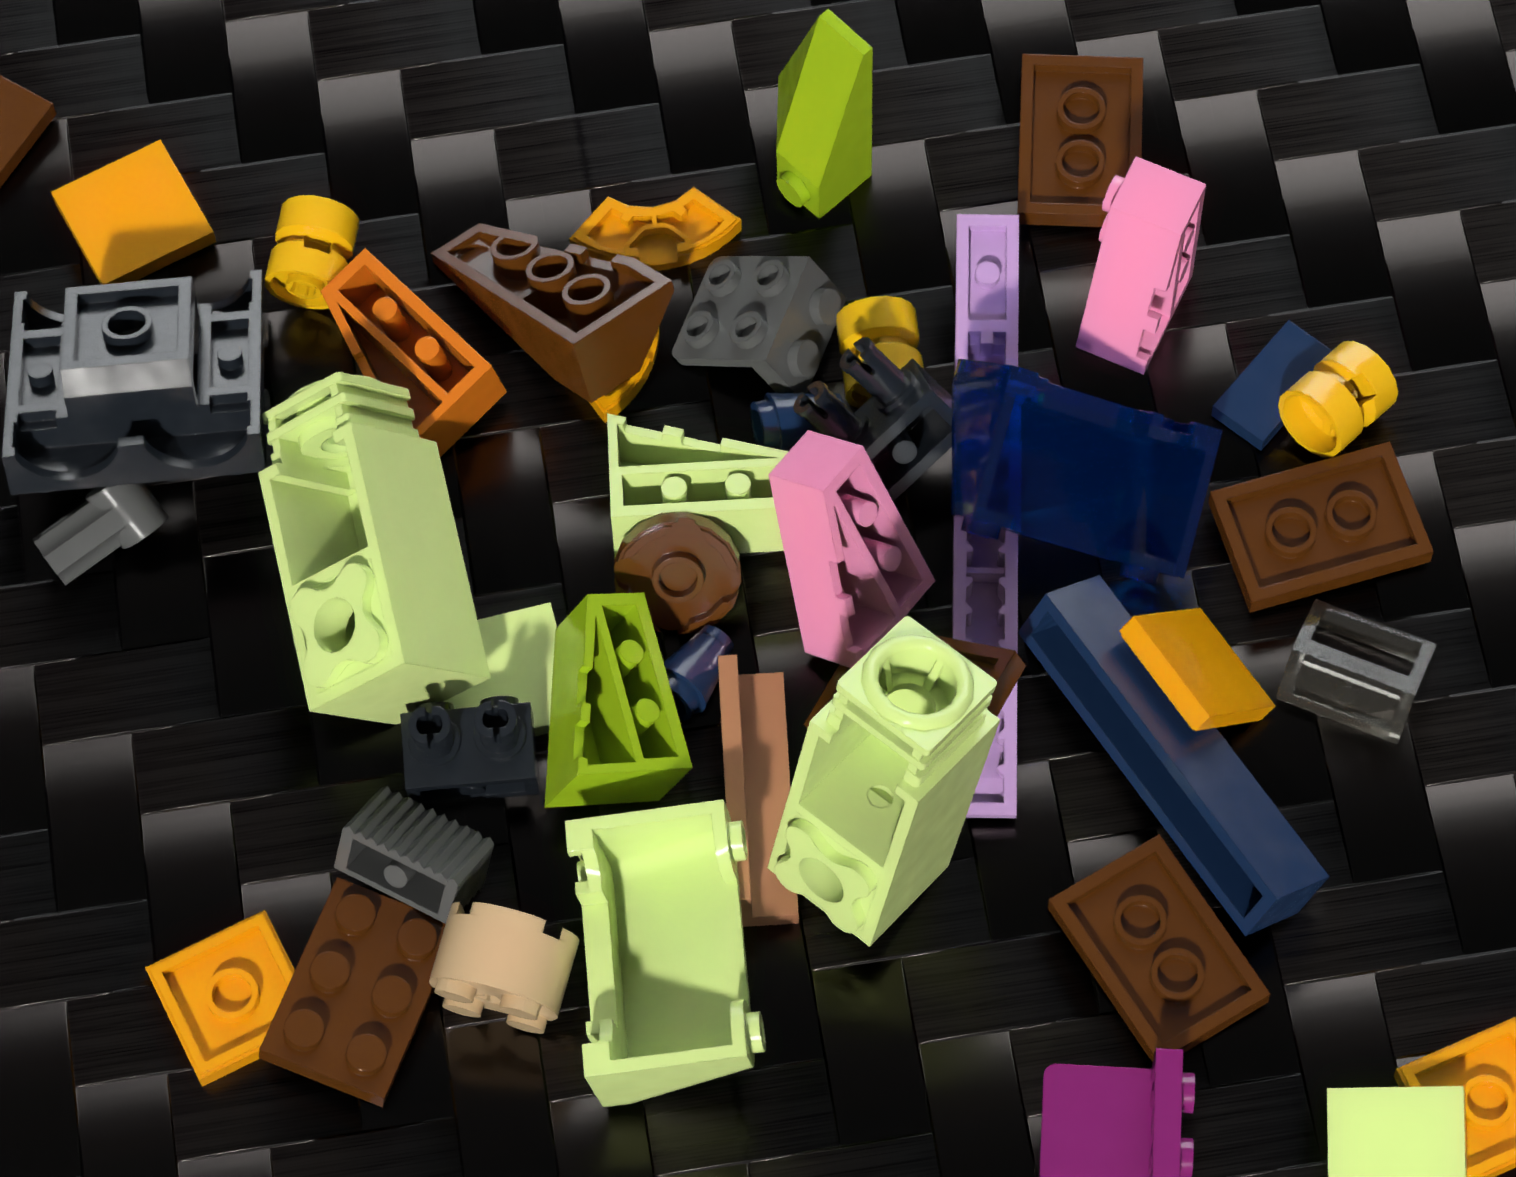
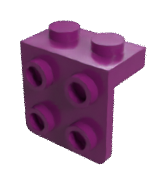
M1156 1048L1152 1069L1075 1064H1052L1048 1066L1043 1076L1039 1177H1192L1194 1142L1193 1138H1181L1182 1113L1193 1114L1195 1073L1183 1072V1050Z

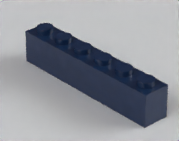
M1100 575L1046 593L1022 625L1018 634L1242 933L1247 936L1297 914L1330 876L1217 728L1195 731L1187 724L1122 638L1119 630L1132 617Z

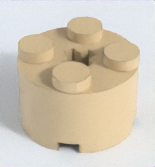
M455 902L452 903L429 984L435 988L434 992L437 995L444 997L442 1007L449 1011L468 1017L479 1018L483 1008L508 1014L506 1023L514 1028L542 1034L545 1031L547 1021H553L558 1018L579 945L578 937L564 928L559 940L544 934L543 930L546 920L518 910L493 904L473 902L470 914H466L461 903Z

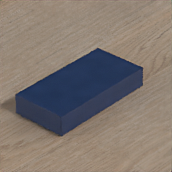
M1288 320L1213 405L1211 416L1262 451L1284 425L1278 409L1280 396L1306 373L1313 371L1314 366L1332 350Z

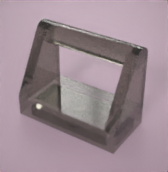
M1315 599L1291 650L1276 699L1398 744L1437 644ZM1319 627L1414 662L1410 675L1406 676L1314 641Z

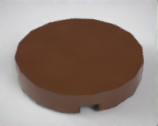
M660 513L638 523L622 539L614 560L616 593L644 592L654 630L657 632H661L662 628L677 630L678 634H694L699 632L705 625L713 626L733 608L739 594L738 589L741 584L740 554L729 533L711 519L693 513Z

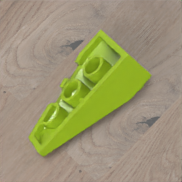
M829 9L817 18L778 76L777 186L791 204L796 207L804 205L818 219H821L872 175L873 48Z

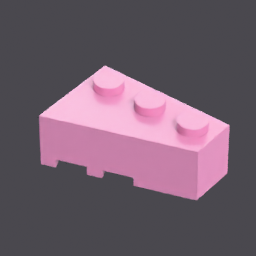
M1135 157L1125 178L1115 175L1102 204V210L1108 212L1099 234L1101 246L1076 348L1144 375L1193 275L1206 189L1205 183L1139 157Z
M807 430L768 475L804 652L852 668L908 614L936 580L864 447Z

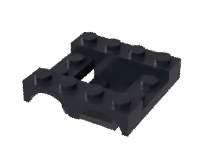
M262 269L250 270L249 278L244 286L232 296L206 304H198L192 276L65 288L64 314L53 312L40 306L29 297L27 291L14 292L2 445V461L10 494L49 493L61 490L256 473L266 469L267 425L263 423L262 414L264 413V347H268V302ZM193 354H198L197 397L193 382Z

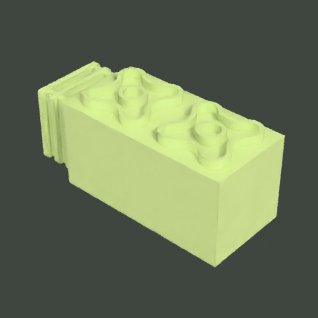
M344 372L333 373L325 379L315 381L300 388L287 400L262 414L263 423L268 425L269 433L266 434L267 442L273 446L274 453L270 455L272 465L258 472L309 711L397 725L401 723L400 714L412 713L416 706L423 703L443 702L491 677L437 442L420 438L418 429L413 428L412 421L415 420L414 410L408 407L407 401L411 399L409 389L383 383L369 376L352 375Z
M905 616L838 680L837 692L834 694L833 699L810 720L767 867L776 874L780 883L786 889L803 895L827 914L837 928L843 932L854 934L870 947L949 866L1000 719L987 708L991 703V694L995 691L997 681L911 617Z

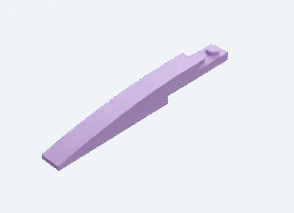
M957 214L954 400L972 429L954 444L952 638L1015 650L1017 653L1019 215ZM1017 683L997 716L1000 722L966 818H1016Z

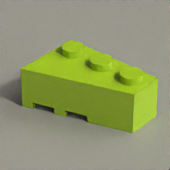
M644 592L587 594L555 629L545 808L659 801L693 767Z

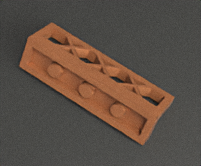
M737 654L719 655L718 672L726 807L729 811L731 822L743 821L748 849V860L737 862L743 927L799 924L797 893L786 889L780 883L776 874L767 868L791 788L783 672L738 675Z

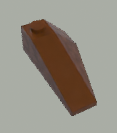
M478 223L431 253L434 264L554 380L590 403L601 396L609 394L618 385L640 372L675 291L671 279L636 258L617 254L611 261L590 257L588 248L584 246L570 244L564 251L540 246L535 235Z

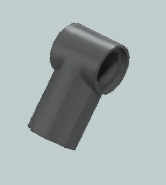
M145 483L94 487L86 495V502L69 514L61 517L59 521L33 538V542L65 585L120 546L122 549H126L138 543L168 519L169 515Z

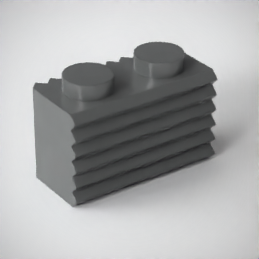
M385 786L381 787L343 827L334 868L446 924L452 903L460 902L464 909L465 905L469 904L471 898L475 897L477 891H480L483 887L494 843L491 837L482 838L479 831H475L467 825L459 826L456 820L448 821L445 814L437 816L433 808L426 810L422 803H418L411 799V797L403 798L399 791L392 793L389 787Z

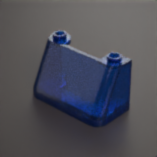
M958 359L952 382L951 514L963 518L961 531L998 540L1001 530L1061 546L1120 563L1122 566L1119 576L1135 581L1156 585L1159 574L1184 579L1223 430L1198 422L1190 421V424L1174 422V420L1156 412L1136 410L1049 383V379L1039 377V373L1014 365Z

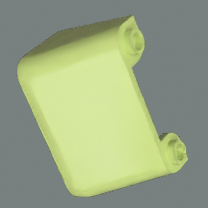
M723 799L565 821L567 853L570 857L578 856L580 861H577L579 882H575V892L582 905L591 1020L585 1022L586 1035L591 1043L582 1044L584 1078L603 1107L633 1104L753 1068L755 1063L754 1053L766 1051V1040L761 1012H751L737 868L738 861L748 860L747 840L743 821L731 822L729 811Z

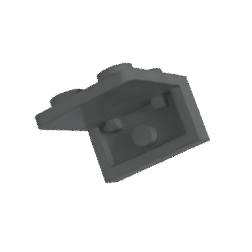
M719 256L707 268L674 344L672 355L681 365L752 367L776 393H808L807 387L813 381L836 326L837 313L843 308L847 298L810 256Z

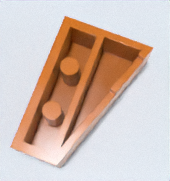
M366 248L321 290L363 376H369L383 383L409 389L411 399L407 401L408 407L413 409L415 414V420L412 421L413 428L418 429L420 438L437 442L440 457L507 393L492 365Z

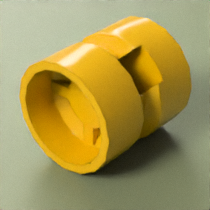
M298 195L288 198L282 204L275 233V241L278 244L271 250L265 275V287L269 293L279 300L296 307L329 309L321 290L348 265L347 260L353 256L360 220L356 213L346 205L330 198L315 195Z
M874 296L856 300L844 306L837 313L836 328L839 351L842 356L849 348L857 357L863 360L860 357L861 352L855 348L854 343L862 337H868L899 369L904 367L912 358L924 369L922 355L916 349L920 338L916 309L911 302L900 297ZM842 370L845 398L851 406L860 408L872 395L850 374Z
M1343 341L1317 363L1313 371L1306 373L1280 396L1278 409L1283 424L1298 444L1310 453L1320 457H1334L1362 433L1363 427L1373 423L1396 402L1398 389L1390 368L1377 353L1358 342Z

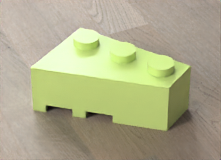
M607 413L610 508L615 557L622 539L638 523L660 513L689 512L711 519L729 533L739 553L784 551L768 474L789 451L722 438L721 443L716 444L684 437V429L665 425L663 431L660 432L627 425L626 417Z

